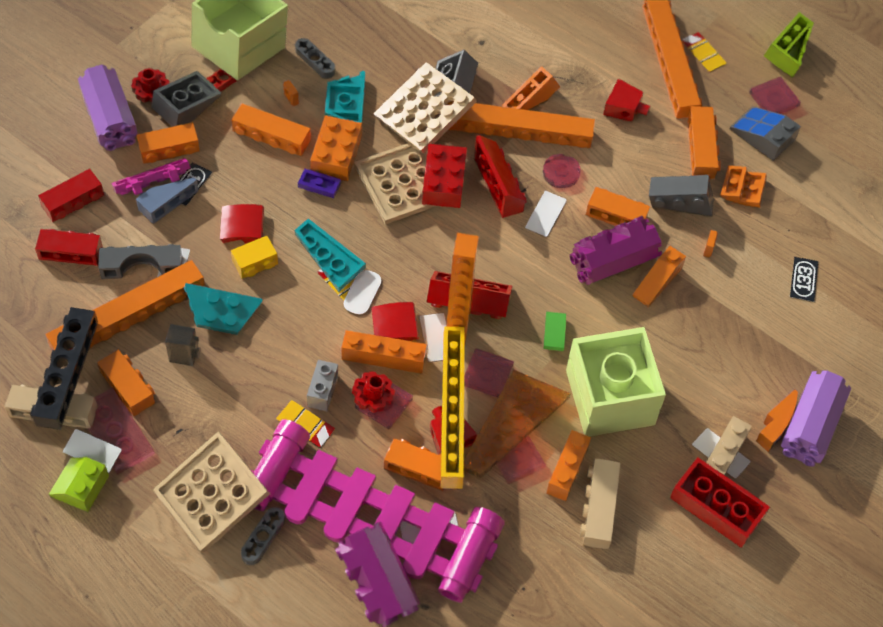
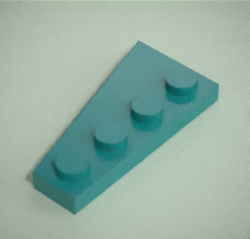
M309 218L295 229L296 237L338 292L366 268L364 261Z

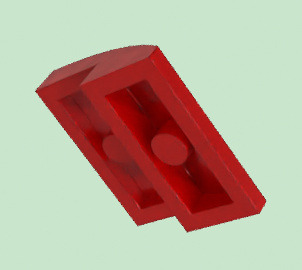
M257 204L223 206L220 240L223 243L242 240L245 244L262 238L264 206Z
M413 302L388 303L371 307L374 335L406 341L419 339L415 304Z

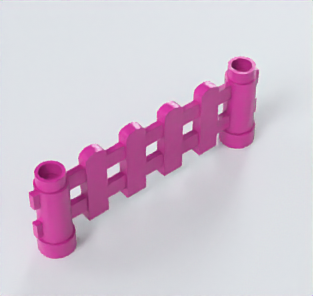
M285 419L280 421L273 433L272 441L266 439L259 451L262 459L255 471L251 470L270 493L254 509L264 511L268 503L274 499L287 505L285 515L290 522L303 524L308 516L326 523L324 534L329 540L339 542L344 540L347 534L351 535L368 526L369 528L374 527L356 518L362 505L365 503L381 511L375 523L382 522L398 557L405 560L403 568L408 577L421 579L426 570L442 577V583L438 591L441 595L454 602L461 603L466 593L470 591L476 593L483 578L478 573L485 559L492 560L498 547L494 540L498 539L505 525L504 520L499 515L488 509L475 507L466 523V530L450 523L454 516V511L434 502L430 512H425L411 505L415 498V493L395 485L391 494L388 495L373 488L376 475L356 467L351 477L334 470L338 463L337 458L320 450L316 452L313 460L300 455L299 453L303 451L311 435L305 428L293 421ZM290 469L304 475L296 490L282 484ZM325 485L342 493L335 508L317 500ZM402 521L421 529L413 544L395 536ZM442 539L457 545L450 561L435 554Z

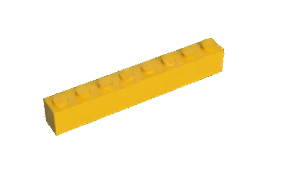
M444 327L441 488L463 489L465 327Z

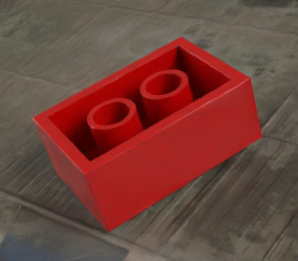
M428 144L422 204L461 208L466 147Z

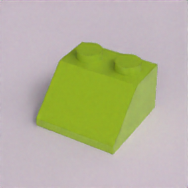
M88 457L70 458L49 496L88 512L109 477L106 465Z

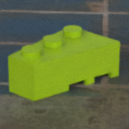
M799 12L772 42L764 57L793 78L801 66V60L805 53V47L814 22Z

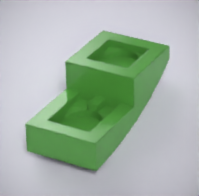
M546 312L543 349L564 351L565 313Z

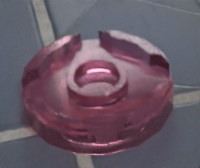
M556 154L547 158L543 165L542 174L549 185L564 189L577 183L580 178L581 168L573 157Z

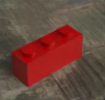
M89 168L39 194L38 197L43 210L51 221L55 222L76 210L82 209L85 205L99 200L104 196L101 182Z
M40 229L35 250L39 260L98 266L99 248H102L103 245L100 235L94 233L85 234L75 231L66 232L55 229Z

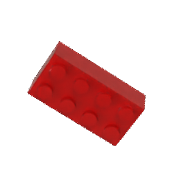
M699 457L696 458L675 485L670 499L740 548L745 545L770 508L769 505Z

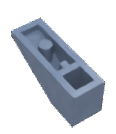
M190 178L150 188L136 198L138 210L153 224L199 191L197 180Z

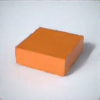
M290 80L283 82L285 97L293 107L298 105V91Z
M710 231L703 256L711 257L718 235L717 231Z

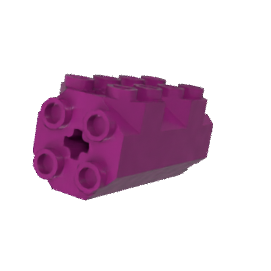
M640 216L631 222L619 224L611 230L606 229L593 237L588 236L575 243L573 253L569 256L571 263L575 265L578 271L577 277L580 283L585 282L587 285H590L661 256L662 251L658 252V248L662 246V242L656 227L653 224L648 225L647 223L650 221Z
M382 522L375 523L372 528H369V526L347 536L344 538L345 540L338 542L339 547L335 549L339 559L341 561L344 560L347 566L345 572L349 580H356L359 588L355 590L359 601L364 602L367 608L365 614L370 623L375 621L377 625L382 624V627L398 621V615L402 614L405 617L419 610L417 605L421 603Z

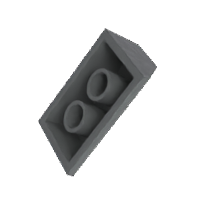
M462 50L439 60L436 70L470 94L478 62L466 50ZM438 92L434 97H439L442 92Z

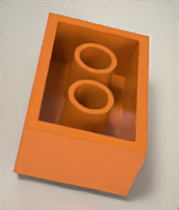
M325 115L310 159L311 170L348 181L362 139V123Z

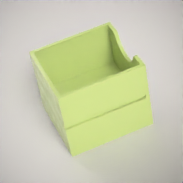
M196 0L192 3L191 46L238 81L285 48L287 29L285 26L287 25L288 5L282 0Z
M645 327L574 338L566 373L584 435L590 437L655 425L666 394Z

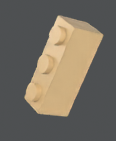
M733 416L706 463L723 475H726L752 426Z

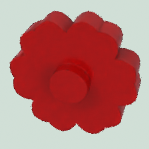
M146 68L138 72V77L132 79L131 88L132 92L135 93L136 99L144 103L149 100L152 102L153 92L170 84V82L166 79L164 72Z
M375 371L363 373L361 378L355 379L352 388L355 404L359 405L362 410L369 408L372 413L384 411L386 405L392 404L395 390L391 388L392 381L385 374L378 375Z

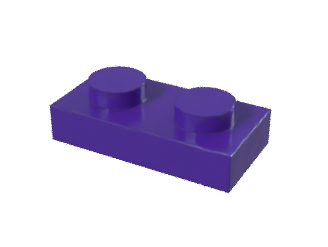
M304 169L298 181V188L335 198L341 184V179Z

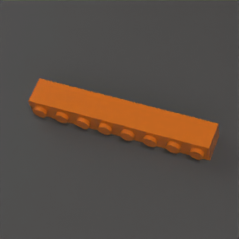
M644 0L643 11L676 119L687 118L691 106L702 107V99L698 97V87L693 81V70L688 65L689 58L684 52V42L680 40V29L675 24L676 17L671 11V1Z
M454 101L448 102L446 106H451ZM475 103L449 130L591 148L595 119Z
M457 233L452 259L446 327H465V346L479 236Z
M190 260L94 309L98 325L90 348L101 341L110 339L120 331L129 329L130 326L138 322L145 321L149 316L162 312L175 303L182 302L188 297L187 292L184 290L185 283L205 287L204 277L194 262ZM63 325L45 334L52 350L56 349L57 336L59 332H62Z

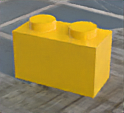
M268 236L231 250L232 262L242 279L252 277L256 273L265 269H271L278 264L277 252Z

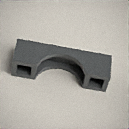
M181 245L99 248V272L101 279L122 278L129 268L139 264L151 265L157 268L161 275L182 265L183 260Z

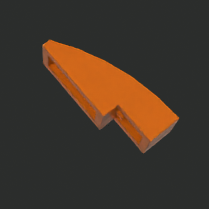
M797 390L792 391L773 408L763 422L766 427L759 433L756 442L767 452L777 444L793 416L797 403Z

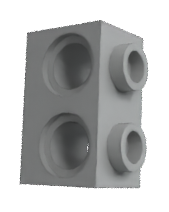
M322 360L317 361L307 393V407L328 412L339 376L338 364Z

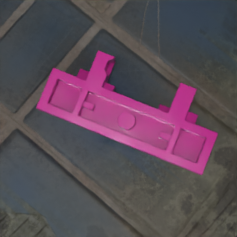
M182 158L111 184L116 194L124 195L133 190L134 195L143 193L142 188L149 186L150 182L156 180L157 182L165 181L168 177L171 182L180 180L178 175L186 173V170L190 169L188 160Z

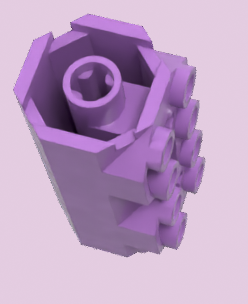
M105 65L87 68L84 71V77L80 76L78 82L99 144L108 151L133 145L138 134L115 69H107Z
M812 371L781 444V447L784 449L783 454L786 457L795 458L810 467L815 466V463H821L852 389L850 385L846 387V380L843 377L830 371H822L821 374H816L817 371Z

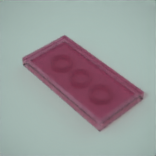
M113 387L94 397L98 408L95 412L93 425L88 430L93 437L121 448V452L112 467L117 475L155 454Z

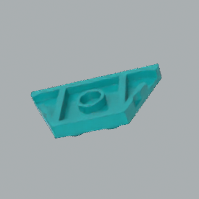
M360 71L359 75L351 78L348 75L340 80L327 82L326 116L362 123L365 71Z
M185 283L184 286L197 327L234 335L241 331L263 300L261 298Z

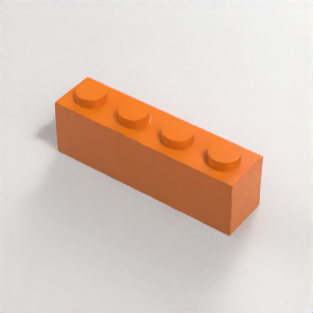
M243 103L232 118V128L237 134L269 144L274 148H280L290 154L302 156L311 141L310 128Z
M690 107L688 130L692 176L709 175V179H715L717 171L721 169V161L717 157L719 156V145H716L718 140V130H715L717 116L714 115L713 107Z
M345 330L341 354L342 360L422 374L427 344Z

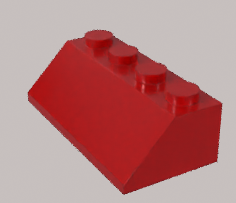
M481 135L476 136L474 160L501 217L505 218L524 212V207L527 203L526 196L523 192L521 193L519 182L512 175L511 165L505 161L503 149L499 148L496 141Z
M434 271L430 279L426 301L431 303V306L437 308L448 307L451 274ZM474 278L470 313L474 315L489 314L494 319L506 318L513 286Z

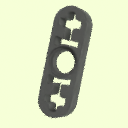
M300 38L295 42L296 54L317 74L325 79L332 78L335 75V64L310 40ZM312 56H318L320 59L317 61H313L310 58Z
M273 507L268 509L243 545L241 557L245 564H257L283 527L285 515L280 508ZM276 515H278V516H279V521H278V520H275V521L272 523V529H271V528L269 527V525L271 524V516H272V517H275ZM259 532H268L269 538L265 541L258 540L257 535ZM255 543L257 545L255 549L256 556L251 555L250 558H248L247 551L252 552L255 548Z

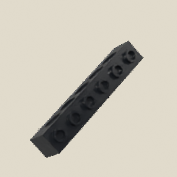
M70 307L68 315H65L63 320L64 327L57 336L56 349L51 353L50 366L45 369L43 385L39 387L37 392V402L31 408V417L36 426L57 430L62 429L98 325L95 311Z

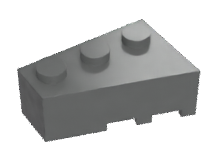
M709 175L651 177L649 198L652 207L712 216L714 197Z

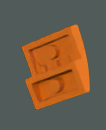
M728 165L721 198L745 206L760 208L767 179L766 173L747 172V167Z

